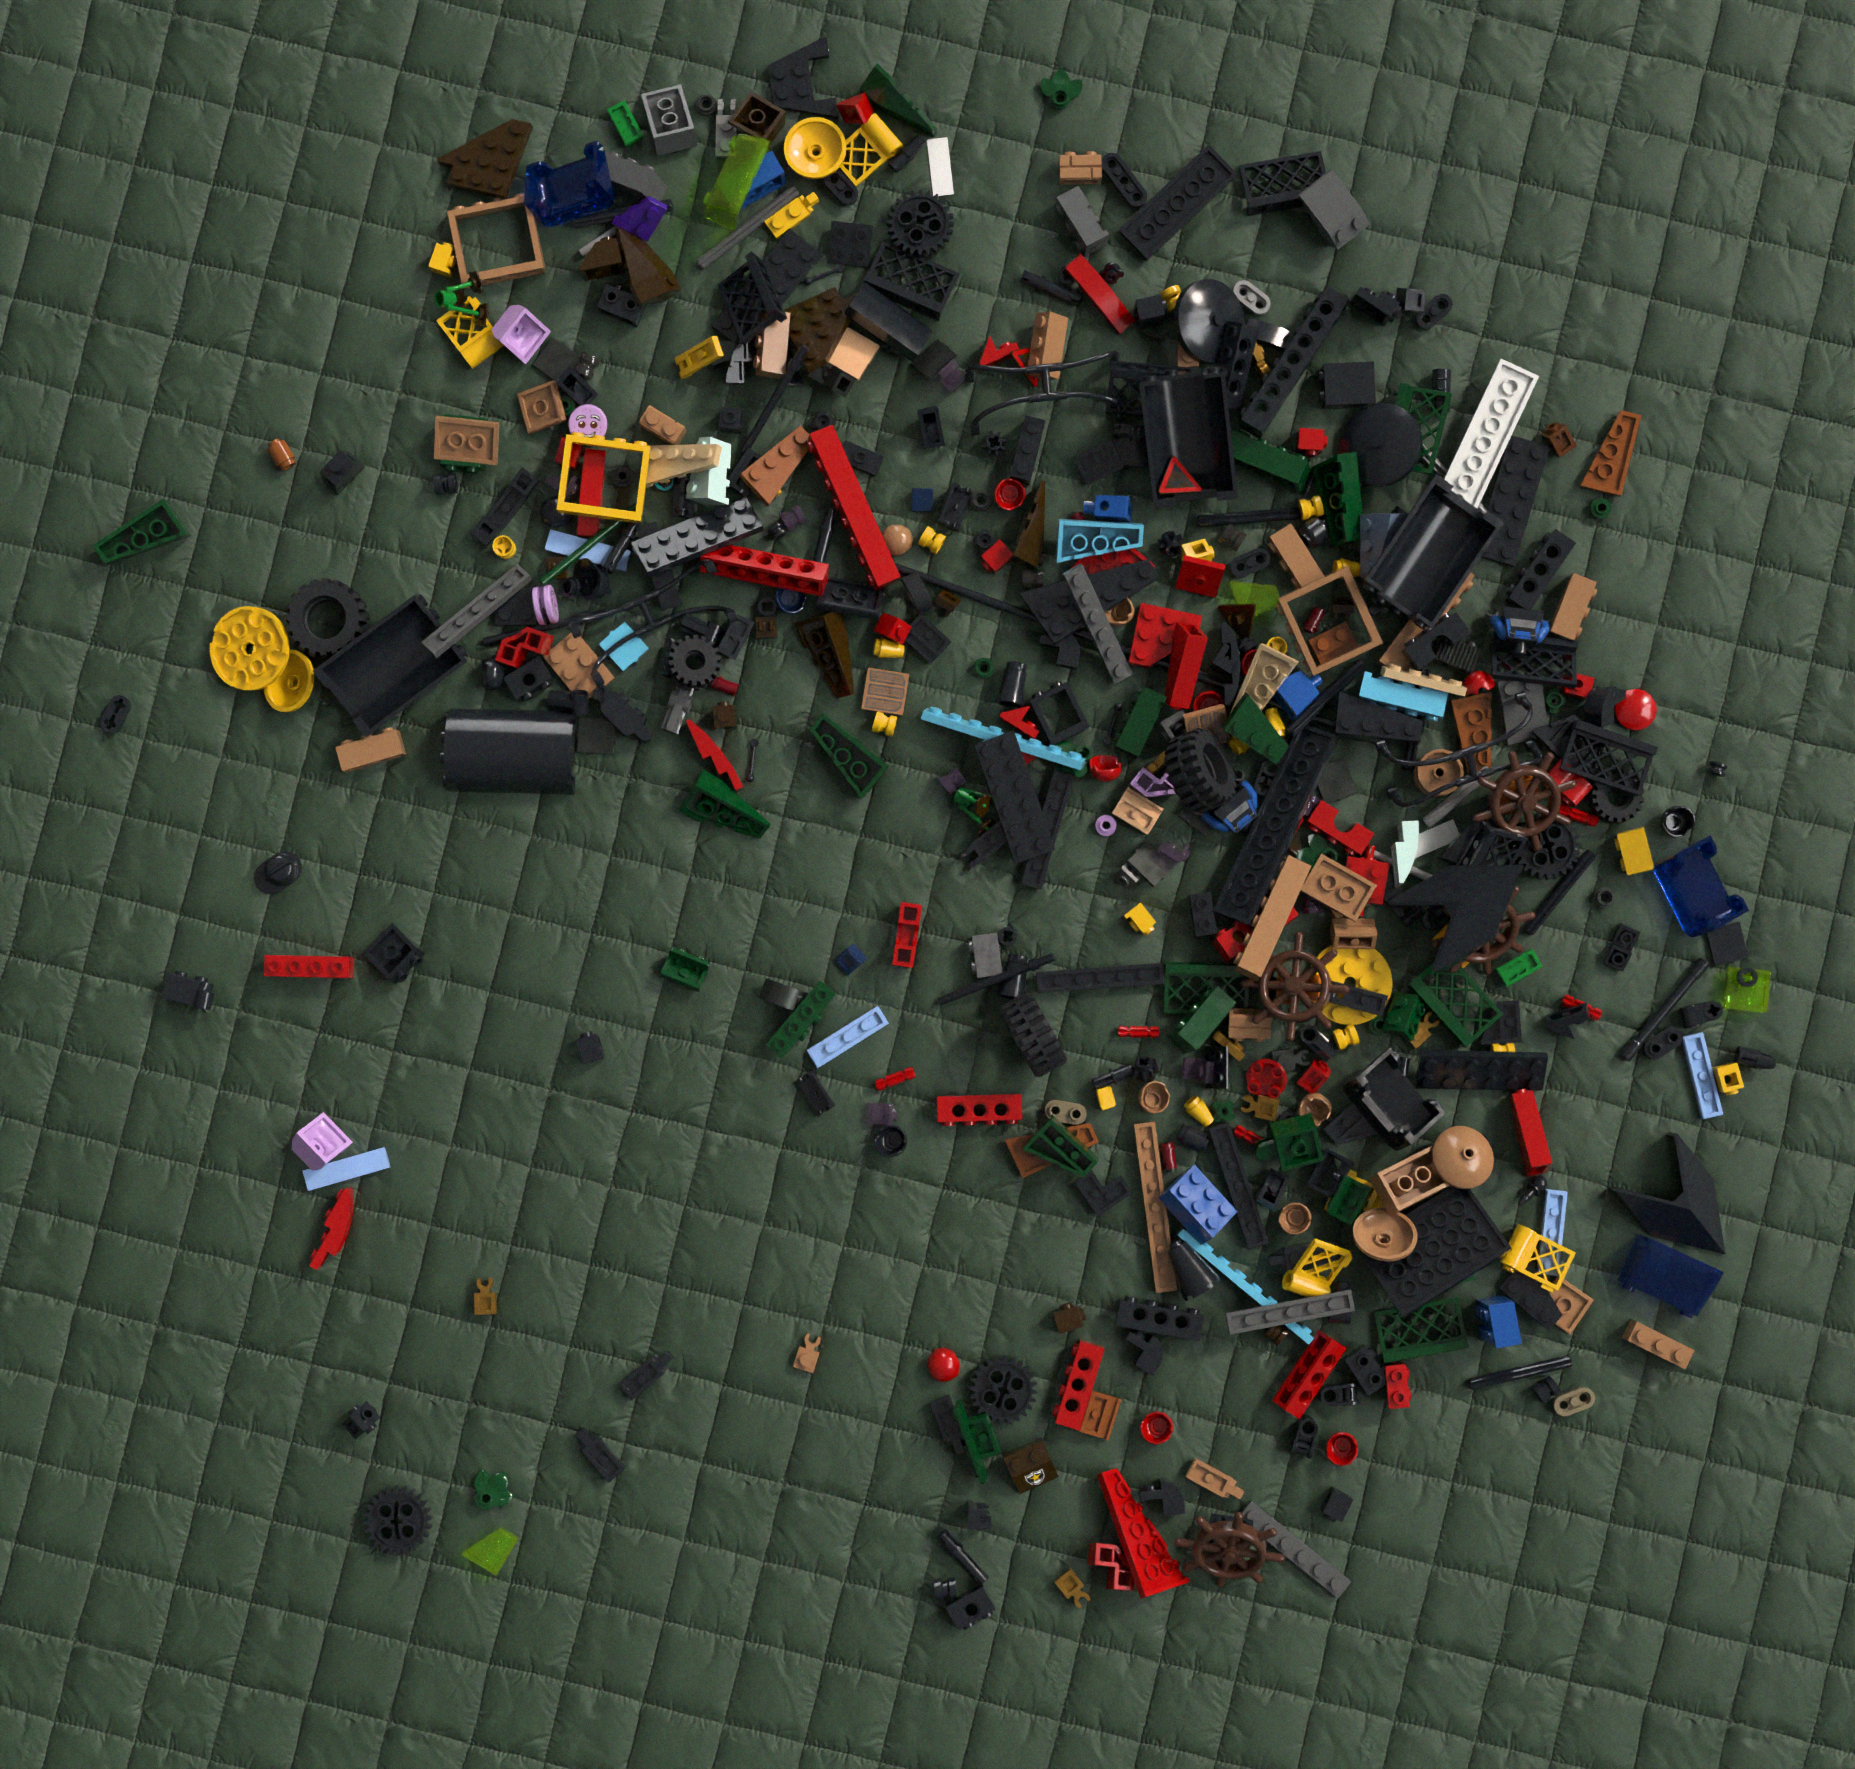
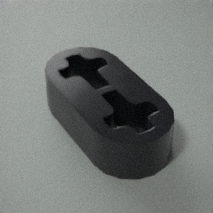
M117 695L110 701L101 720V727L105 732L115 734L122 729L131 710V702L127 697ZM123 700L125 708H120L118 711L119 707L116 705V703L122 702ZM114 719L116 726L115 728L111 727L109 730L110 726L107 722Z

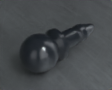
M1541 1175L1534 1176L1531 1183L1527 1185L1528 1190L1520 1197L1518 1205L1521 1206L1527 1203L1533 1196H1538L1540 1192L1546 1190L1548 1186L1547 1179Z

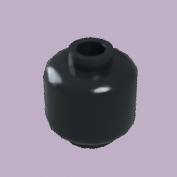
M1312 517L1299 527L1298 535L1306 548H1317L1328 539L1329 530L1325 520Z

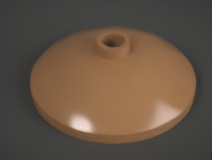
M1466 1126L1448 1128L1436 1138L1432 1147V1163L1437 1174L1444 1182L1455 1188H1475L1485 1182L1492 1172L1494 1165L1492 1148L1487 1139L1475 1129ZM1466 1151L1470 1153V1157L1466 1155Z
M1374 1208L1365 1211L1356 1219L1353 1226V1239L1357 1247L1367 1256L1380 1261H1397L1407 1257L1414 1250L1417 1243V1230L1413 1222L1404 1214L1398 1212L1389 1216L1385 1208Z

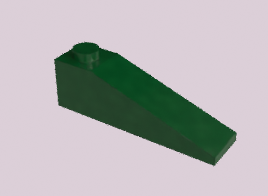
M877 63L861 85V94L865 92L870 104L875 109L935 137L937 135V128L919 108L916 107L914 109L912 107L913 103L906 93L898 91L897 82Z
M702 770L678 810L696 821L704 823L707 820L716 823L717 827L723 828V825L734 828L738 833L760 839L771 824L726 783L705 770Z

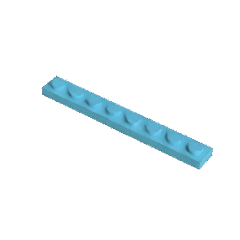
M936 707L926 708L921 716L922 720L984 740L1004 733L1001 732L1002 729L999 727L989 726L988 728L982 726L980 721L973 719L966 721L961 719L962 716L950 713L948 715L942 713V710ZM1015 733L1022 752L1078 770L1084 767L1086 759L1082 758V755L1077 752L1070 751L1066 753L1061 751L1062 748L1058 746L1041 745L1042 742L1032 738L1026 740L1021 738L1020 734Z
M1180 1228L1176 1234L1181 1239L1186 1241L1259 1304L1264 1306L1278 1303L1271 1296L1265 1298L1261 1294L1263 1290L1254 1282L1251 1285L1244 1280L1247 1276L1240 1270L1236 1269L1233 1271L1229 1268L1230 1262L1222 1255L1217 1258L1211 1253L1214 1249L1206 1242L1200 1245L1187 1229ZM1295 1322L1285 1324L1307 1344H1310L1314 1339L1310 1335L1312 1330L1303 1323L1300 1326Z

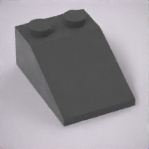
M681 84L641 94L657 156L698 146Z
M1331 169L1298 194L1327 246L1338 250L1370 225L1360 205Z
M1509 680L1496 682L1493 688L1504 734L1517 727L1526 718L1528 713L1522 705L1519 706L1515 700L1516 693L1524 691L1533 708L1531 720L1523 729L1506 739L1507 745L1524 742L1531 738L1537 739L1531 731L1547 725L1542 685Z

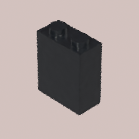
M1374 361L1324 363L1321 370H1318V382L1322 383V391H1319V403H1323V409L1365 408L1376 404Z

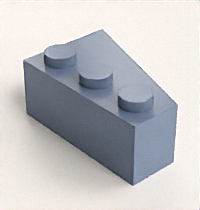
M1409 513L1360 514V578L1367 576Z

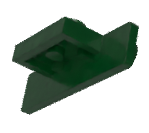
M819 981L768 1041L766 1046L780 1058H783L798 1040L802 1042L810 1032L807 1029L812 1023L816 1026L823 1018L821 1013L836 995L835 992L822 981Z
M958 1400L952 1410L953 1418L959 1423L960 1437L962 1440H965L967 1456L969 1459H972L974 1464V1475L976 1478H979L981 1484L986 1483L988 1473L983 1458L999 1455L1001 1449L988 1413L967 1418L961 1400Z

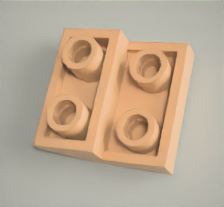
M847 327L828 363L859 381L880 346Z

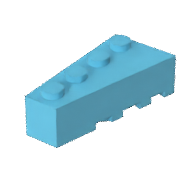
M1058 519L1055 561L1059 563L1142 547L1144 525L1142 523Z
M1364 672L1359 699L1393 711L1405 712L1404 715L1410 717L1422 715L1426 716V720L1438 722V719L1443 720L1448 692L1419 686L1418 689L1415 688L1414 684L1404 681H1398V684H1396L1394 680L1388 677L1373 678L1371 677L1372 673Z

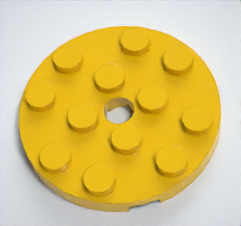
M252 606L233 609L219 620L213 630L215 631L213 641L210 643L212 665L219 677L228 685L247 691L261 690L273 684L283 673L290 651L289 638L281 621L268 610ZM249 643L254 645L251 654L246 652V646Z
M1332 945L1322 950L1316 958L1321 959L1332 949ZM1336 949L1338 952L1337 956L1326 965L1331 981L1344 984L1347 977H1352L1355 980V987L1387 995V1005L1392 992V974L1384 957L1376 949ZM1337 994L1336 997L1342 999L1343 994ZM1329 1002L1322 1011L1330 1021L1343 1025L1362 1024L1377 1016Z

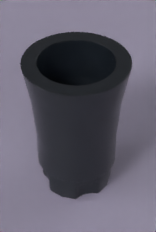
M1016 661L1007 662L995 703L1011 708L1024 707V689L1027 676L1026 664Z
M1009 954L1004 972L1028 963V958ZM1027 972L1002 981L996 995L1015 999L1024 994Z

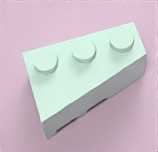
M699 437L697 444H718L722 447L720 460L716 468L699 473L691 472L690 481L686 487V499L704 505H729V499L725 497L726 487L728 488L730 481L726 479L727 469H730L731 444L712 437Z

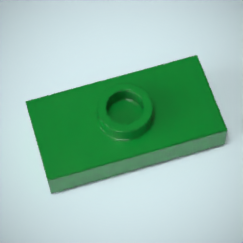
M625 100L606 109L626 148L644 139V135Z
M1533 948L1499 966L1495 971L1503 985L1508 987L1543 966Z

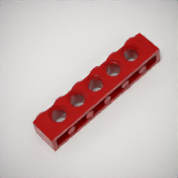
M727 545L700 556V561L705 559L713 561L717 572L712 575L818 596L823 595L828 582L829 564L734 545ZM703 565L700 566V572L708 574L706 568Z

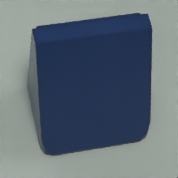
M912 488V512H933L932 488Z
M852 944L834 961L849 976L867 958L855 944Z

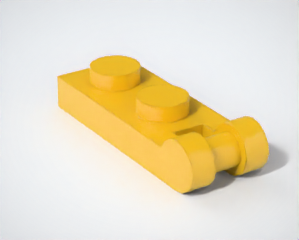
M711 336L675 357L674 360L676 365H679L681 379H685L724 355L718 337Z

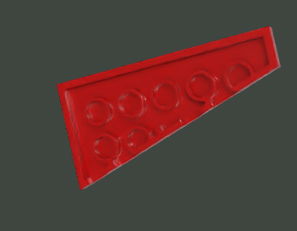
M1118 1469L1097 1474L1140 1599L1190 1582L1187 1575L1183 1576L1178 1567L1180 1565L1177 1560L1171 1558L1167 1551L1168 1546L1150 1518L1146 1519L1141 1510L1143 1508L1140 1503L1134 1501L1130 1494L1131 1489Z

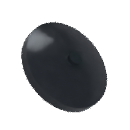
M1203 279L1189 284L1180 293L1175 304L1173 321L1177 339L1181 347L1192 359L1203 364H1217L1227 321L1245 324V317L1239 299L1227 285L1218 280Z
M1389 403L1373 404L1358 411L1348 421L1340 437L1339 454L1356 452L1359 483L1370 487H1387L1403 480L1416 466L1422 451V433L1417 421L1405 409Z

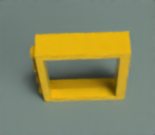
M572 432L571 435L566 434L557 512L641 524L651 447L647 446V443L643 441H634V444L626 443V440L621 438H613V441L605 440V437L600 435H593L592 438L584 437V434ZM572 443L643 453L636 512L565 502Z

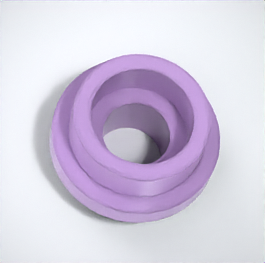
M1109 815L1099 817L1095 824L1097 832L1102 836L1113 834L1116 830L1115 819ZM1109 822L1110 828L1104 829L1102 823Z

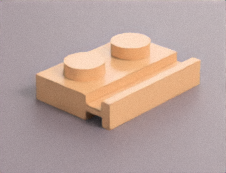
M1128 787L1112 814L1148 835L1162 813L1163 808Z

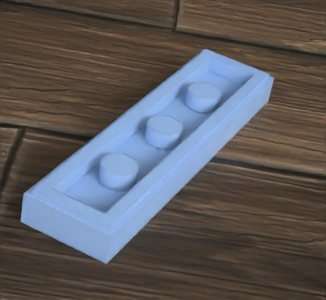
M550 529L545 550L569 556L588 539ZM597 543L581 556L579 560L588 558L594 564L602 566L614 546ZM625 551L616 570L626 572L631 551Z
M877 1006L806 1051L816 1067L819 1068L889 1023Z
M1703 1032L1683 1036V1049L1701 1119L1723 1115Z
M383 1147L328 1163L319 1170H303L307 1189L310 1191L390 1168L386 1149Z
M1546 1189L1540 1235L1562 1245L1568 1192ZM1539 1241L1538 1255L1549 1253L1547 1244ZM1561 1251L1554 1253L1558 1265H1560ZM1551 1255L1540 1258L1544 1270L1555 1267ZM1537 1263V1269H1536V1271H1537V1272H1540V1268H1539V1265H1538V1263ZM1556 1269L1545 1272L1546 1275L1558 1276Z

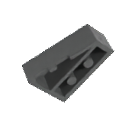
M601 150L590 172L599 182L620 192L624 190L634 194V198L639 201L641 197L646 198L648 196L661 201L668 188L655 173L653 167L647 164L641 166L637 161L629 157L623 159L613 151L607 153Z
M1079 186L1056 197L1055 210L1059 217L1063 216L1066 222L1064 223L1065 229L1069 235L1072 234L1076 240L1074 245L1079 253L1082 252L1084 257L1107 246L1109 233L1107 230L1103 231L1098 223L1100 222L1097 215L1094 216L1090 208L1091 205Z

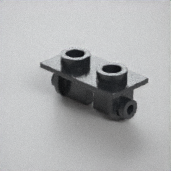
M686 474L682 478L674 477L672 517L693 518L694 501L686 499V487L690 481V476Z

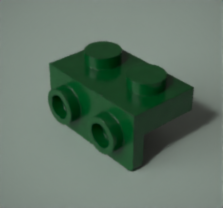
M671 947L660 977L699 992L708 973L710 962L701 956L695 957L688 954L681 948Z
M1395 992L1382 1030L1385 1033L1404 1035L1408 1041H1413L1415 1034L1418 1032L1421 1017L1425 1013V1003L1418 995Z
M1345 1175L1337 1185L1335 1196L1329 1200L1326 1213L1354 1226L1356 1219L1361 1215L1374 1189Z

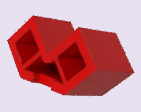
M526 627L521 632L501 641L495 660L520 668L524 665L528 650L548 656L554 636Z
M1089 1543L1088 1565L1108 1567L1106 1589L1134 1591L1135 1582L1127 1559L1122 1554L1120 1548L1117 1545Z

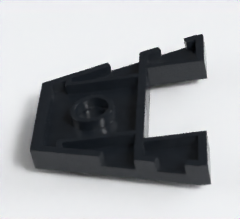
M826 37L768 65L774 105L787 111L812 113L816 116H830L834 119L839 118L836 98L815 101L813 97L808 61L829 58Z
M747 325L744 333L745 335L750 331L752 326ZM737 333L724 384H744V363L753 364L754 357L757 356V348L755 347L756 336L744 345ZM789 338L787 348L786 371L788 369V363L790 359L793 357L791 351L792 347ZM799 371L795 372L787 387L804 386V381L800 377Z

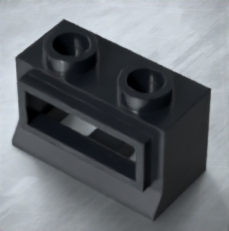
M1326 1148L1322 1152L1324 1161L1318 1162L1315 1170L1310 1172L1307 1186L1332 1198L1337 1192L1339 1181L1345 1175H1348L1354 1162ZM1334 1159H1337L1342 1163L1338 1171L1333 1174L1332 1182L1328 1190L1320 1187L1332 1162Z

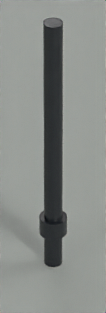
M802 344L795 357L790 359L787 371L742 446L741 453L745 454L748 448H752L793 375L801 368L802 360L809 350L806 345Z
M606 610L580 612V615L560 619L557 623L551 624V622H547L546 625L538 624L530 626V628L545 632L567 627L575 619L606 612ZM591 621L584 622V623H582V624H583V625H584V624H588V623H591ZM524 628L483 637L484 645L499 643L503 639L521 632Z
M1051 953L1040 958H1032L1028 960V963L938 998L939 1003L944 1005L1025 972L1039 970L1041 966L1056 961L1055 956Z

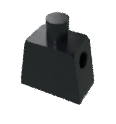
M340 450L322 468L320 474L323 482L339 495L365 466L350 452Z

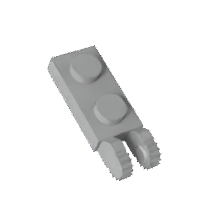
M718 99L715 156L716 158L737 159V128L728 124L729 119L736 111V99H731L730 102L731 115H723L724 102L723 99Z

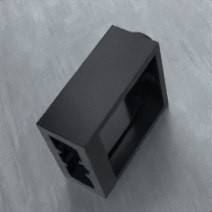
M1061 681L1051 685V690L1045 693L1041 690L1031 695L1032 699L1029 700V704L1050 745L1063 742L1090 727L1068 682L1062 684ZM1065 691L1080 722L1053 735L1037 703Z

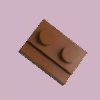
M1346 621L1308 641L1320 665L1359 647Z
M1092 1390L1079 1432L1109 1440L1121 1399Z

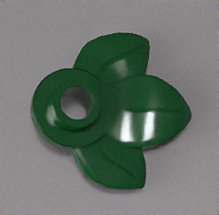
M1061 68L1055 73L1052 80L1042 78L1041 90L1044 95L1050 98V103L1054 108L1064 109L1069 105L1070 100L1079 96L1083 84L1081 79L1070 81L1066 71ZM1062 97L1064 101L1058 102L1056 98Z
M1070 741L1059 742L1055 745L1062 748L1061 751L1077 752L1086 759L1081 770L1059 763L1055 764L1056 769L1061 772L1072 771L1076 778L1083 777L1088 771V764L1092 758L1091 749L1086 745L1076 746Z
M1308 835L1309 847L1299 850L1296 854L1298 860L1311 865L1308 876L1321 854H1328L1330 859L1335 862L1338 860L1336 851L1328 847L1326 840L1318 835Z
M484 1469L478 1473L474 1486L478 1492L475 1501L479 1508L489 1510L494 1506L502 1507L512 1500L514 1495L506 1490L508 1485L507 1473H497L492 1477ZM484 1495H489L490 1501L484 1503L482 1501V1497Z

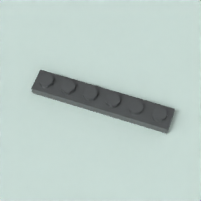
M516 564L421 642L423 647L435 658H438L532 580L531 576Z
M1079 564L1062 573L1112 683L1116 684L1132 675L1133 673L1084 566Z
M1349 1289L1225 1313L1228 1332L1231 1335L1355 1311L1352 1292Z
M1250 1500L1241 1511L1244 1519L1253 1520V1527L1260 1533L1270 1528H1275L1277 1531L1276 1536L1266 1541L1334 1596L1339 1598L1349 1586L1351 1581L1253 1501Z

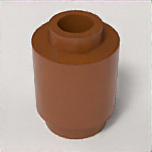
M275 439L268 444L267 452L276 467L280 468L281 471L288 470L296 464L295 456L285 440Z

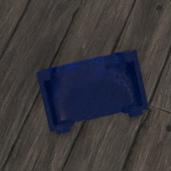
M598 140L584 146L586 158L552 169L550 165L543 161L526 165L524 205L540 223L548 227L557 226L609 208L614 204V192L606 153Z
M1711 835L1654 863L1653 871L1682 929L1689 937H1697L1714 931L1749 911L1744 899L1737 894L1729 896L1710 860L1717 853V847Z
M1638 1234L1617 1281L1622 1282V1287L1631 1292H1634L1635 1289L1640 1290L1681 1309L1680 1314L1692 1319L1693 1315L1698 1317L1720 1282L1724 1272L1651 1238Z

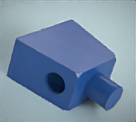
M1096 495L1095 502L1084 501L1083 514H1094L1097 521L1131 523L1133 503L1129 496Z
M1299 671L1288 676L1273 697L1293 722L1316 700L1319 695L1316 687L1321 685L1323 681L1318 674L1308 678L1303 671Z

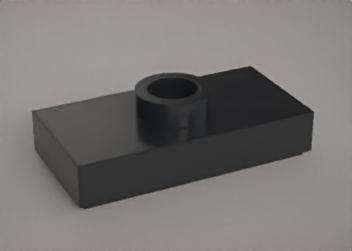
M845 440L843 449L851 466L876 477L884 456Z

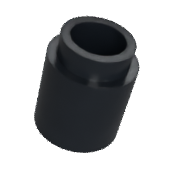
M1183 1124L1176 1137L1180 1144L1197 1153L1200 1149L1204 1151L1209 1142L1205 1132L1191 1125L1186 1126Z

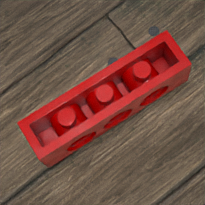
M1294 907L1285 926L1294 921L1299 915ZM1235 921L1232 924L1234 927L1228 931L1224 928L1215 935L1217 938L1213 941V945L1226 963L1235 959L1239 951L1243 952L1245 945L1242 944L1247 933L1251 934L1252 932L1250 926ZM1233 934L1240 935L1242 942H1236L1233 939Z
M265 955L264 976L354 978V957Z
M1022 1094L937 1096L938 1122H942V1126H955V1122L963 1121V1125H976V1121H984V1125H995L997 1120H1005V1124H1018V1120H1022ZM1003 1103L1006 1105L1007 1111L1004 1115H997L994 1109L997 1104ZM982 1104L985 1106L986 1111L982 1116L974 1114L973 1109L975 1105ZM955 1105H962L965 1112L962 1116L957 1117L952 1113Z
M1318 1330L1314 1339L1308 1345L1272 1401L1300 1419L1347 1348Z
M1079 1339L1078 1344L1074 1343L1071 1355L1074 1358L1072 1364L1068 1363L1065 1370V1376H1068L1066 1384H1061L1058 1394L1061 1400L1059 1405L1055 1404L1052 1416L1055 1417V1423L1080 1431L1105 1350L1103 1346ZM1082 1358H1086L1090 1362L1086 1369L1078 1367V1362ZM1081 1379L1083 1386L1080 1389H1074L1071 1386L1073 1380ZM1069 1399H1074L1077 1401V1406L1069 1410L1065 1407V1403Z

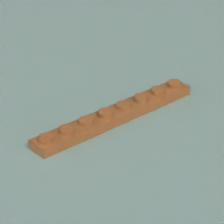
M1155 1121L1133 1124L1156 1293L1176 1291V1277L1167 1253L1170 1249L1169 1244H1171L1167 1209L1158 1198L1164 1192Z

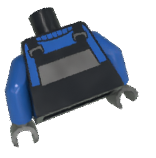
M1503 607L1500 615L1498 611H1495L1494 615L1486 612L1485 623L1493 627L1498 637L1502 640L1503 646L1514 648V657L1524 658L1526 657V649H1533L1535 644L1541 643L1547 636L1551 619L1547 621L1542 620L1544 611Z
M1238 770L1237 772L1241 779H1235L1236 792L1230 802L1205 813H1197L1193 810L1192 813L1195 816L1201 815L1202 820L1213 829L1225 833L1231 831L1234 834L1241 830L1244 836H1248L1252 827L1250 822L1258 816L1256 812L1257 793L1250 783L1244 780V772Z

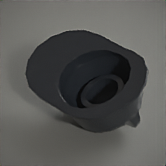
M582 558L578 561L573 577L579 580L581 585L580 592L587 601H592L595 598H602L606 594H611L608 574L598 569L588 558Z
M282 851L273 855L256 869L254 881L257 888L266 894L280 892L299 878L302 872L301 861L291 852Z

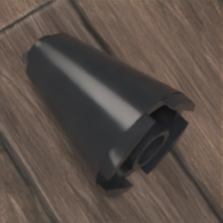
M1177 1239L1169 1244L1170 1249L1167 1253L1185 1301L1189 1300L1188 1296L1190 1295L1195 1298L1214 1286L1212 1282L1215 1279L1217 1282L1221 1280L1220 1276L1186 1241Z

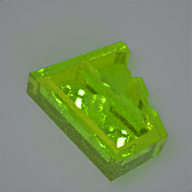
M1229 582L1236 604L1254 603L1256 605L1254 616L1277 608L1275 604H1278L1277 598L1280 596L1275 585Z
M500 1527L464 1550L461 1555L497 1576L520 1537Z

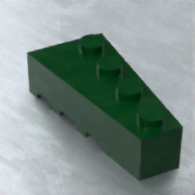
M1231 431L1234 463L1246 470H1250L1252 467L1259 476L1265 479L1271 476L1278 485L1284 488L1290 485L1296 488L1295 493L1302 495L1312 475L1306 457L1300 454H1295V456L1289 454L1288 450L1281 446L1272 447L1266 440L1250 438V435L1244 431Z
M1356 452L1337 454L1312 466L1333 547L1349 545L1360 541V514H1363Z
M162 499L94 544L93 547L103 562L110 565L189 537L191 534L168 501Z
M822 713L810 728V731L855 789L858 796L864 799L890 766L826 713Z

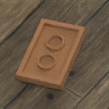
M436 416L434 459L497 465L500 422Z
M570 633L549 651L548 656L543 655V657L571 691L586 690L590 700L594 697L592 691L597 687L591 677V672L599 658L581 636L574 639L572 633ZM601 663L597 671L600 672L605 684L603 685L607 686L615 680V677Z
M1321 854L1300 892L1356 923L1377 885Z

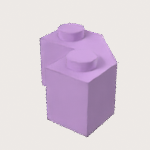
M1143 767L1129 783L1131 788L1145 798L1176 794L1166 772L1158 779Z

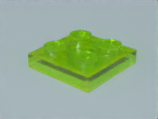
M1727 967L1723 1009L1767 1013L1771 971L1754 969L1758 975L1756 984L1744 987L1739 985L1736 980V974L1742 968ZM1750 972L1742 975L1745 983L1752 979V976H1749Z

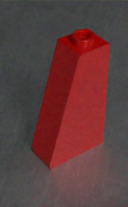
M1176 622L1164 695L1167 697V704L1174 710L1190 708L1208 637L1196 624Z
M1526 1089L1516 1090L1509 1100L1525 1176L1547 1173L1552 1165V1159L1533 1090L1527 1091Z

